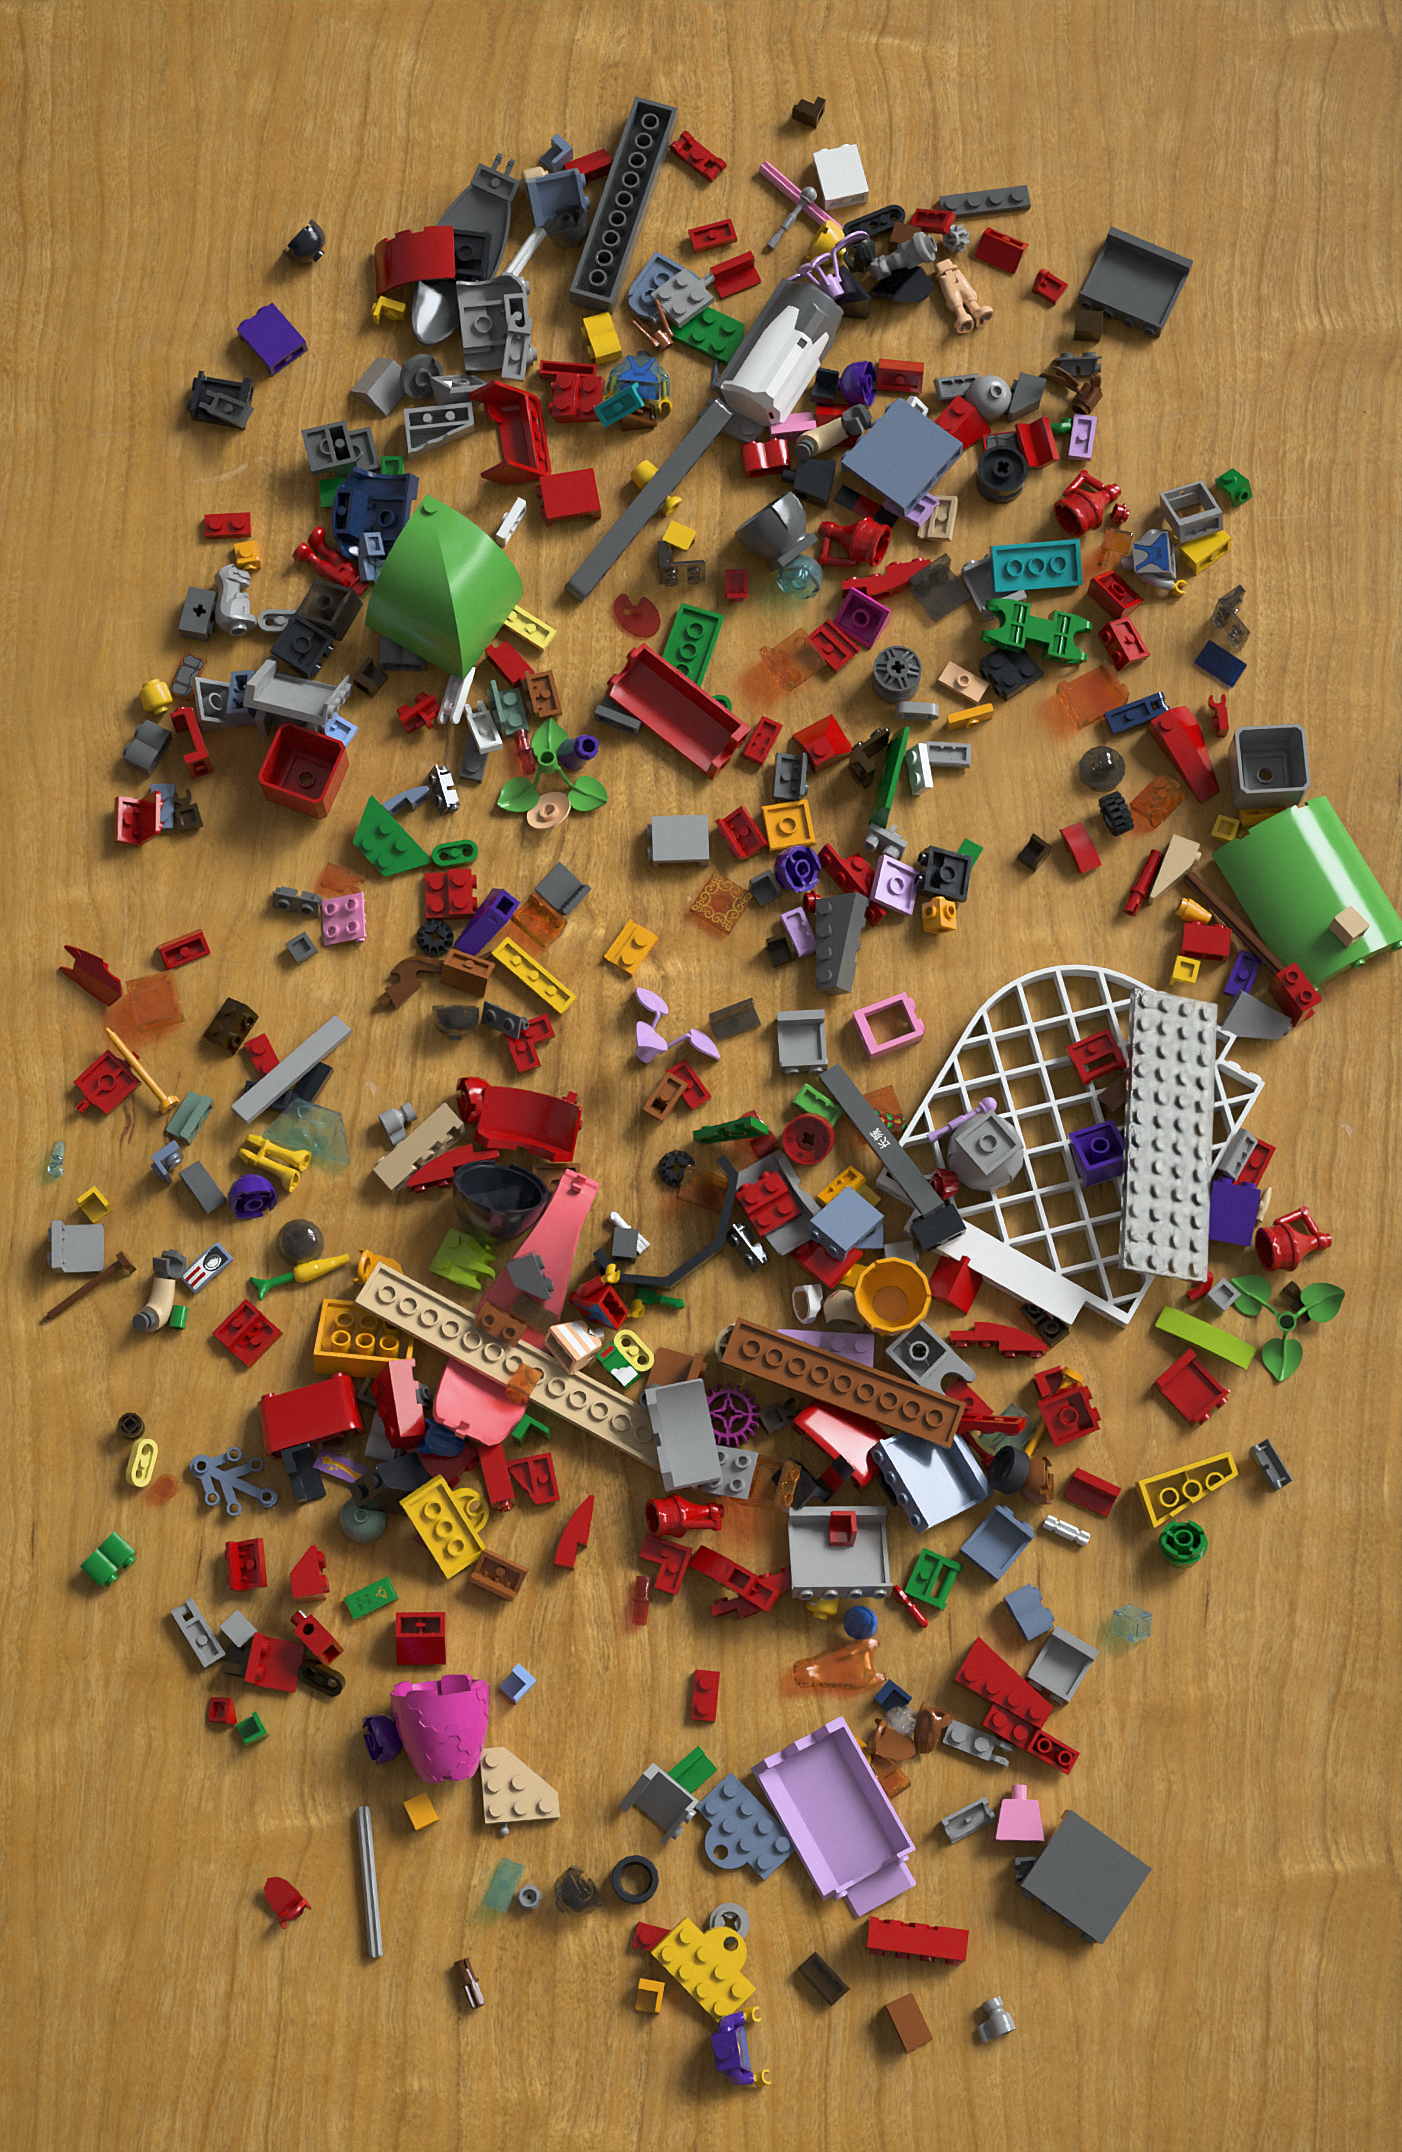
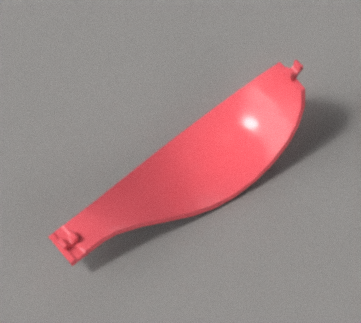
M565 1169L541 1217L511 1258H516L534 1250L537 1255L542 1256L546 1267L543 1271L546 1278H551L555 1289L552 1291L551 1299L545 1300L515 1287L507 1266H505L473 1312L475 1315H478L485 1300L491 1302L527 1323V1328L520 1339L551 1356L552 1353L543 1343L547 1333L542 1332L540 1328L524 1320L522 1316L515 1314L512 1307L520 1295H527L531 1301L537 1302L546 1308L548 1312H553L556 1315L557 1321L553 1326L560 1325L579 1234L585 1217L600 1188L598 1182L587 1178V1176ZM449 1357L434 1398L433 1416L435 1422L455 1432V1436L462 1439L466 1437L490 1446L500 1443L512 1432L523 1417L531 1401Z

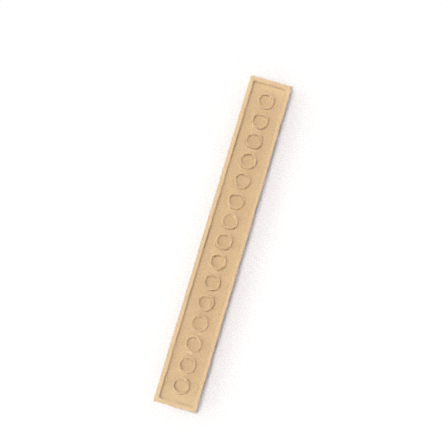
M378 1262L355 1300V1305L661 1473L650 1414L641 1405L579 1371L569 1376L556 1358L521 1339L515 1347H511L475 1326L473 1322L477 1315ZM698 1485L690 1486L688 1488L695 1491Z

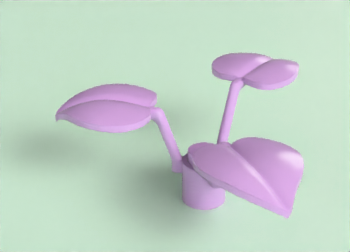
M856 231L835 244V247L831 249L835 277L832 274L825 276L819 267L820 264L831 258L830 253H825L817 256L810 263L799 267L796 270L797 274L789 277L788 280L797 283L801 279L808 277L833 301L844 294V291L839 284L842 280L839 276L836 253L857 241L870 239L869 235L864 231ZM813 268L817 270L822 278L820 280L821 284L811 275Z
M636 987L635 995L640 1004L655 1014L651 1026L641 1021L635 1026L637 1044L635 1054L640 1060L650 1063L657 1053L662 1055L667 1049L685 1039H688L691 1045L700 1052L718 1061L720 1060L719 1052L713 1041L706 1034L696 1029H691L689 1034L687 1033L667 1044L654 1030L660 1014L664 1016L668 1014L666 1003L654 992Z

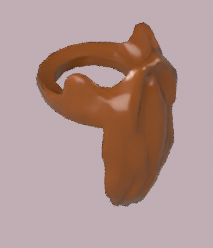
M925 1701L921 1704L914 1725V1742L921 1754H929L933 1751L940 1737L941 1729L949 1726L954 1718L950 1712L944 1709L926 1707Z
M875 1719L877 1729L871 1732L867 1740L869 1747H863L864 1750L883 1758L897 1761L910 1759L916 1754L914 1743L908 1736L894 1729H889L888 1722L885 1719Z

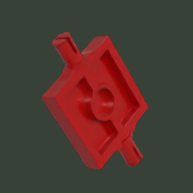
M107 1049L73 1081L84 1095V1098L74 1107L82 1114L92 1104L108 1116L142 1083L132 1073L131 1065L126 1059L123 1061L115 1057ZM133 1051L132 1054L138 1061L140 1057Z

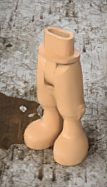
M950 259L937 263L934 266L937 272L936 278L946 299V306L957 316L954 327L958 333H968L973 330L974 323L977 328H980L994 316L993 309L990 306L980 307L976 303L977 293L971 288L964 275L956 265L952 264ZM963 304L968 307L972 317L965 312Z

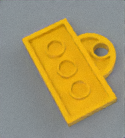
M439 1474L399 1501L447 1579L480 1558L486 1547L477 1533L485 1526L488 1520L489 1507L487 1501L479 1492L471 1488H460L452 1492L444 1478ZM473 1501L480 1502L478 1509L469 1511V1506Z
M685 1916L650 1951L718 2023L723 2016L733 2014L756 1990L740 1972L747 1957L746 1944L743 1938L729 1927L717 1926L702 1933ZM730 1936L735 1937L737 1940L736 1947L732 1950H726L723 1945L724 1940Z

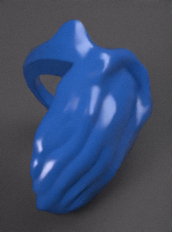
M425 1419L426 1437L418 1445L419 1449H416L417 1452L423 1454L434 1453L437 1456L446 1457L458 1456L466 1448L464 1439L455 1436V1432L438 1424L435 1420Z
M854 1606L843 1616L844 1630L854 1639L863 1640L871 1638L877 1630V1616L868 1607Z

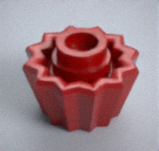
M935 1168L932 1171L930 1185L943 1201L958 1193L959 1180L956 1172Z

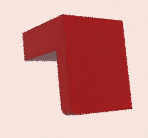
M1061 1365L1033 1375L1032 1380L1040 1400L1054 1395L1058 1391L1064 1380L1061 1374L1063 1371Z
M831 1511L828 1521L829 1546H854L857 1535L855 1511Z

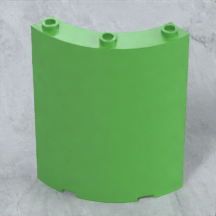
M1326 796L1308 800L1305 802L1306 806L1300 809L1295 805L1248 829L1249 835L1240 840L1234 838L1211 854L1266 947L1285 967L1292 963H1297L1317 992L1319 991V986L1352 967L1355 970L1364 965L1365 960L1390 950L1396 952L1402 948V921ZM1352 905L1370 926L1364 936L1347 948L1329 929V925L1335 916Z

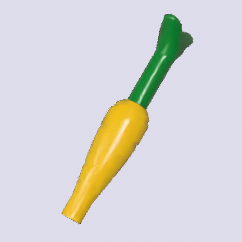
M347 1253L337 1257L298 1264L292 1272L271 1279L250 1277L249 1280L258 1289L257 1297L259 1301H262L266 1293L274 1287L295 1280L299 1283L311 1281L351 1261Z

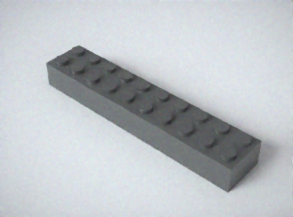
M635 96L569 291L571 304L603 313L609 312L610 315L614 314L678 122V108Z

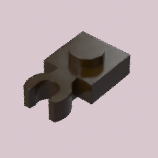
M186 789L187 797L183 800L179 799L177 792L174 793V800L180 806L174 809L181 833L204 827L197 803L190 804L192 802V795L189 789Z
M794 1398L788 1399L782 1408L777 1402L758 1412L760 1414L758 1421L767 1436L787 1426L790 1423L787 1417L795 1418L801 1412V1409L795 1412L789 1409V1405L795 1401Z

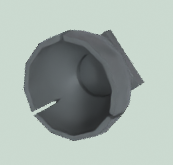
M790 490L769 503L734 531L738 541L751 554L769 560V563L766 565L771 572L784 567L818 540L813 532L809 534L806 532V513L799 499Z

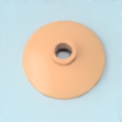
M549 792L540 796L537 805L527 812L528 823L537 830H548L559 825L569 814L570 800L561 792Z

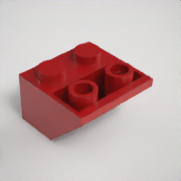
M316 1544L308 1548L290 1573L293 1599L297 1604L327 1600L326 1593L330 1592L329 1580L326 1575H323V1569L327 1568L326 1557L323 1554V1550H319Z
M396 1612L397 1665H447L446 1613Z

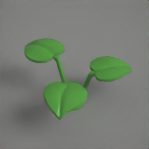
M549 717L538 728L531 744L532 751L538 757L540 766L536 769L537 773L533 785L524 777L510 779L503 786L497 804L500 808L513 813H522L533 809L540 799L538 792L534 789L538 786L542 772L544 774H553L557 771L568 787L572 789L568 794V799L570 800L571 807L577 811L589 812L608 802V796L603 785L593 777L581 776L576 780L575 785L566 777L558 765L557 757L561 743L570 738L566 731Z
M1246 1275L1230 1280V1284L1241 1294L1234 1301L1241 1312L1247 1315H1257L1260 1313L1262 1306H1264L1277 1317V1325L1283 1331L1282 1339L1272 1338L1268 1340L1262 1349V1358L1266 1367L1278 1381H1283L1291 1376L1300 1365L1303 1357V1349L1300 1342L1296 1339L1287 1340L1288 1332L1296 1327V1318L1308 1310V1315L1312 1320L1321 1323L1328 1322L1339 1312L1345 1296V1291L1336 1285L1323 1282L1313 1283L1307 1286L1301 1293V1301L1305 1305L1295 1314L1290 1311L1278 1313L1266 1303L1271 1296V1287L1266 1279L1258 1275Z

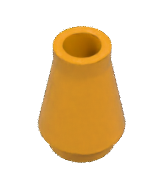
M1182 898L1175 911V915L1179 916V919L1198 921L1203 925L1208 924L1212 915L1211 912H1208L1190 898Z

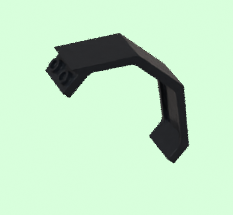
M725 1155L716 1160V1166L729 1184L715 1240L666 1277L623 1274L620 1272V1278L617 1283L606 1282V1284L671 1291L724 1250L739 1173ZM600 1248L593 1253L595 1258L593 1263L599 1273L603 1275L606 1273L607 1265L612 1264V1262Z

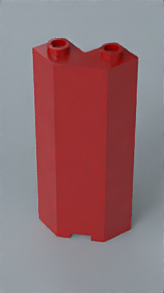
M642 643L637 649L635 647L632 648L626 656L628 661L625 668L618 675L613 674L608 680L607 685L609 687L605 695L632 717L641 721L642 725L713 780L730 762V757L735 750L740 748L745 742L751 727L645 643Z

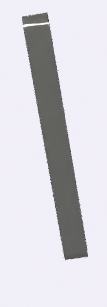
M719 398L713 402L564 587L566 591L581 603L588 597L736 413L732 408Z

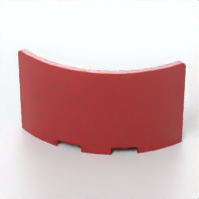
M453 226L424 227V231L412 233L410 229L395 233V238L391 240L384 238L374 247L377 298H380V296H383L393 288L408 283L433 279H453L455 277Z
M485 1086L483 1088V1105L488 1104V1108H482L478 1117L474 1141L486 1148L516 1150L517 1146L529 1149V1154L545 1158L551 1162H572L582 1113L581 1106L555 1096L530 1090L501 1086Z

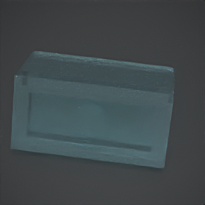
M1011 1403L1000 1416L1026 1417V1427L1016 1436H1005L1003 1432H995L988 1435L980 1434L978 1438L995 1453L1006 1445L1020 1449L1032 1437L1036 1426L1026 1412Z

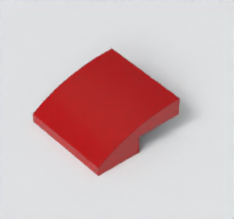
M247 1299L212 1333L249 1369L283 1335Z

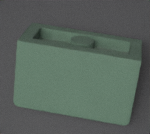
M190 1091L167 1126V1132L190 1145L214 1108L213 1099L206 1095L202 1097Z

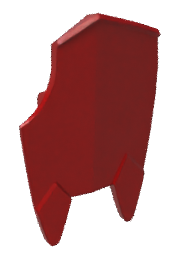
M64 946L65 950L75 959L73 969L64 966L59 967L69 979L75 981L85 991L108 1007L122 997L121 980L108 971L109 965L102 958L74 946Z

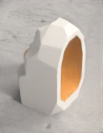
M820 1284L794 1287L792 1294L793 1308L797 1318L803 1324L812 1323L816 1320V1315L821 1308L820 1300L823 1298Z

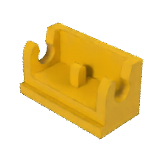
M1222 530L1190 540L1180 547V552L1184 555L1182 560L1197 576L1231 550V537Z

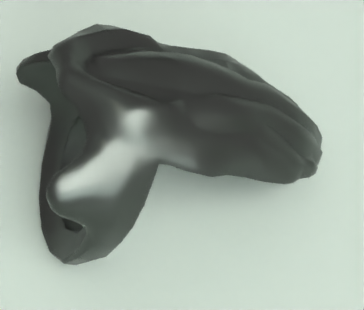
M862 240L860 243L852 244L846 249L843 258L850 273H866L869 271L870 263L876 258V248L872 240ZM856 248L853 261L848 257V253L851 249Z

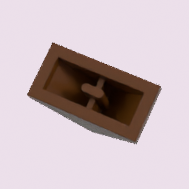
M643 402L645 404L643 407L621 419L622 431L657 427L655 405Z

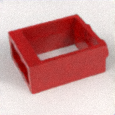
M501 1442L490 1446H478L477 1449L493 1511L498 1510L499 1513L512 1510V1506L517 1504Z

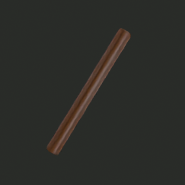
M1193 871L1188 872L1183 877V882L1229 929H1232L1231 931L1274 975L1286 968Z

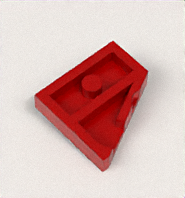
M551 1452L506 1461L508 1470L536 1506L560 1501Z

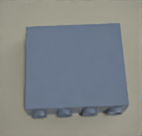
M899 397L895 403L891 402L887 406L885 414L880 419L874 420L870 430L857 439L854 448L844 453L841 458V470L843 473L847 470L896 505L898 514L905 518L962 456L963 443Z
M903 1432L884 1441L881 1439L869 1449L873 1460L880 1467L886 1482L891 1486L898 1503L905 1510L911 1525L918 1534L984 1502L995 1493L988 1484V1480L962 1436L958 1433L955 1434L949 1450Z

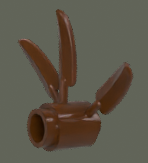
M1053 366L1052 369L1062 377L1049 373L1039 375L1041 378L1058 383L1077 393L1071 405V409L1076 414H1091L1103 397L1100 388L1102 378L1100 375H1096L1095 372L1091 374L1090 383H1084L1081 389L1078 388L1079 383L1076 379L1059 367Z

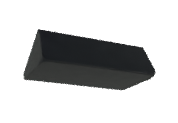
M321 1062L315 1065L302 1077L293 1091L291 1101L310 1111L334 1073L333 1068Z

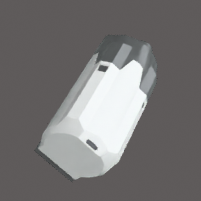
M782 278L716 382L715 388L720 399L735 412L761 426L783 424L834 344L836 330L842 322L843 309L809 282L796 283Z

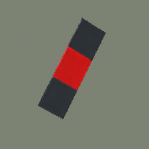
M842 485L833 499L834 502L861 517H871L875 522L880 525L887 524L891 529L899 516L884 509L880 504L845 485Z
M842 1454L818 1478L820 1484L829 1492L828 1496L822 1500L825 1504L855 1471Z

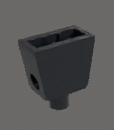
M799 460L797 471L784 468L781 482L794 484L793 494L798 499L827 509L837 461Z

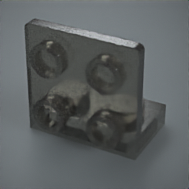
M667 541L657 542L660 585L676 586L678 583L696 585L705 581V560L673 562L672 549H667Z
M946 553L911 576L908 582L907 589L934 622L939 621L971 598V594L951 571V559Z
M1238 585L1218 599L1212 615L1215 626L1218 629H1222L1226 633L1229 643L1233 647L1236 646L1239 650L1245 647L1250 635V631L1236 615L1240 611L1239 607L1243 603V597L1246 592L1241 585Z

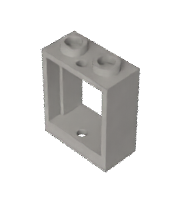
M1202 480L1159 493L1160 510L1180 543L1223 530V513ZM1200 503L1205 510L1179 519L1174 512Z

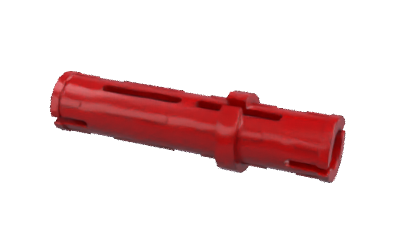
M1152 849L1134 887L1131 886L1129 898L1122 909L1129 916L1135 917L1143 899H1146L1148 896L1149 886L1164 858V854H1161L1158 850Z

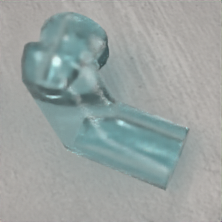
M62 1141L54 1142L52 1155L47 1166L49 1175H53L54 1178H59L64 1173L62 1164L66 1145Z

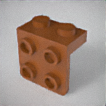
M663 1347L658 1348L646 1386L651 1383L665 1386L699 1379L700 1376L704 1377L708 1363L704 1362L705 1355L695 1353L694 1356H690Z

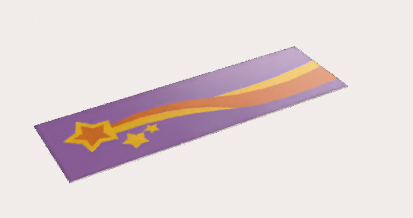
M319 1452L313 1465L316 1469L350 1483H353L371 1469L332 1452Z

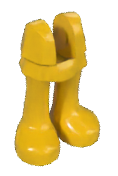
M248 1134L245 1141L253 1147L260 1149L259 1153L256 1155L240 1148L237 1155L246 1164L250 1163L254 1168L258 1167L276 1175L281 1179L282 1187L290 1193L293 1192L299 1183V1171L303 1172L306 1170L311 1160V1153L306 1150L290 1151L276 1146L269 1139H263L262 1136ZM268 1154L289 1163L295 1169L268 1159Z

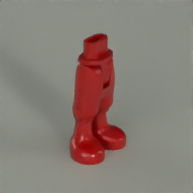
M318 526L309 535L307 544L303 542L295 549L292 558L297 562L312 564L315 566L319 577H324L347 594L352 593L356 598H359L369 588V584L361 582L359 571L339 550H331L325 542L326 531L321 526ZM311 548L321 553L327 561L321 560Z

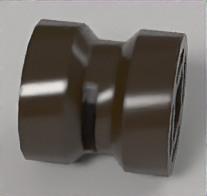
M130 1412L121 1416L118 1422V1429L128 1440H138L145 1432V1424L136 1413Z

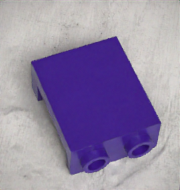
M273 303L261 307L256 315L250 319L243 320L237 328L241 341L244 340L263 361L266 370L272 377L308 351L305 339Z
M1218 1177V1181L1212 1180L1206 1220L1202 1228L1201 1237L1251 1246L1261 1190L1256 1188L1255 1183L1242 1181L1241 1185L1232 1184L1233 1179Z

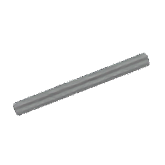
M362 1806L356 1809L368 1949L371 1958H378L383 1956L371 1815L370 1808Z

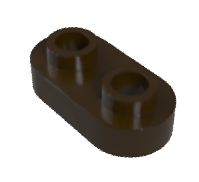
M314 1659L304 1660L297 1670L298 1678L304 1684L331 1697L338 1696L346 1684L345 1678L340 1672Z

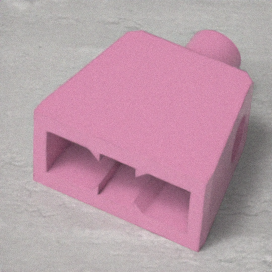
M1012 1785V1799L1001 1800L994 1841H1044L1038 1800H1027V1785Z

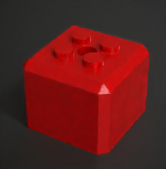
M288 721L280 724L258 774L265 799L319 820L327 817L349 767L345 746L338 739ZM308 774L313 777V780L309 784H302L300 778Z

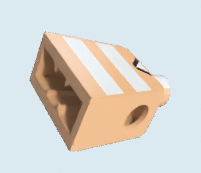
M578 1320L550 1327L543 1343L570 1376L596 1358L605 1336L600 1328L591 1330L584 1321Z

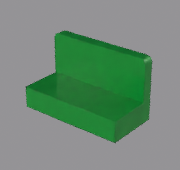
M524 1414L512 1433L513 1442L522 1447L532 1431L549 1441L551 1437L550 1429Z
M697 1746L671 1769L667 1775L692 1794L717 1771V1768L706 1757L705 1752Z

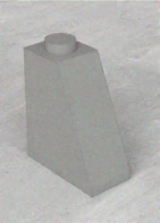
M1239 989L1219 1026H1222L1221 1031H1229L1237 1037L1280 1040L1282 1035L1286 1036L1292 1027L1290 1023L1292 1019L1281 1011Z

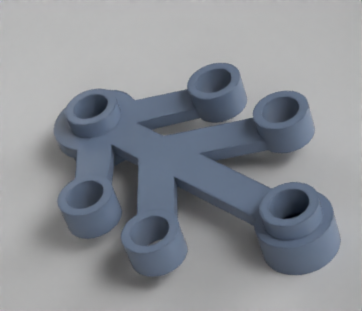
M231 1447L227 1453L213 1458L207 1455H197L190 1463V1471L194 1477L201 1479L206 1493L205 1501L209 1506L214 1507L220 1503V1496L214 1491L211 1477L220 1481L228 1504L227 1512L232 1517H237L242 1512V1506L237 1502L233 1487L257 1498L260 1505L264 1508H272L277 1504L278 1496L273 1489H260L238 1478L252 1472H261L264 1468V1463L260 1458L254 1457L247 1464L222 1471L215 1467L230 1461L237 1463L242 1459V1452L239 1448ZM238 1451V1458L232 1459L230 1457L231 1452ZM259 1461L261 1463L260 1468L253 1469V1462ZM204 1462L206 1463V1468L202 1471L198 1470V1464ZM270 1493L272 1498L270 1501H264L263 1495ZM216 1495L217 1500L214 1503H210L208 1501L209 1496ZM237 1505L239 1507L238 1512L231 1513V1506Z

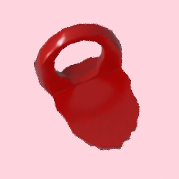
M276 1876L267 1878L264 1886L265 1898L270 1903L272 1910L278 1915L276 1921L283 1929H286V1922L288 1920H295L301 1916L304 1908L312 1909L308 1901L287 1880Z

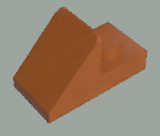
M667 1072L642 1111L663 1123L673 1113L674 1106L687 1088L688 1083Z

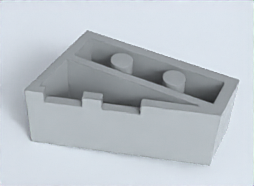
M472 402L404 409L409 460L475 432Z

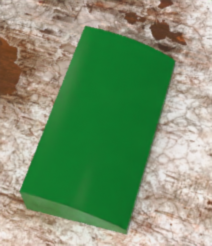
M905 726L899 729L889 740L868 825L872 822L886 829L906 751L910 727Z

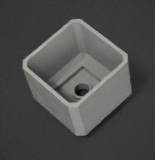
M1299 724L1240 727L1235 732L1228 748L1233 805L1239 810L1293 807L1295 805L1298 807L1311 785L1305 729ZM1268 771L1271 774V779L1268 781L1262 780L1259 777V772Z

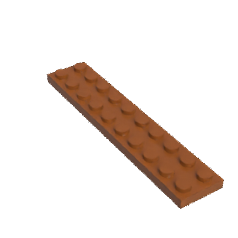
M740 1317L737 1318L721 1361L723 1365L948 1450L951 1448L966 1403Z

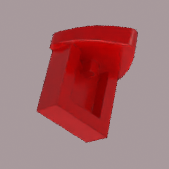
M1043 268L1039 270L1031 292L1056 305L1067 290L1068 284Z

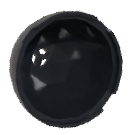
M495 1160L472 1161L460 1166L454 1175L453 1196L457 1215L467 1232L484 1245H504L521 1237L536 1223L547 1203L548 1189L544 1182L531 1171L512 1163L507 1167L496 1165Z

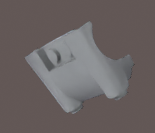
M501 272L497 278L486 281H456L465 373L473 374L502 370L510 316H515V324L518 327H523L526 324L527 318H529L527 295L530 294L529 281H524V277L515 276L510 272ZM531 335L526 367L533 366V361H537L536 347H531Z

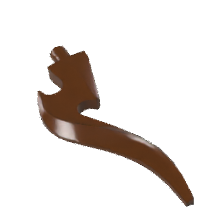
M489 951L478 958L487 960L492 956V952ZM411 956L400 961L390 972V975H398L400 982L385 988L387 996L378 1000L381 1008L393 1004L395 1009L400 1008L422 986V981L416 978V974L418 972L441 974L445 960L425 956Z

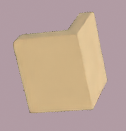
M1350 905L1333 918L1329 929L1348 948L1365 935L1370 924Z

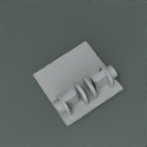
M716 1445L723 1478L719 1481L703 1484L701 1492L711 1493V1496L721 1498L722 1495L747 1500L758 1452Z

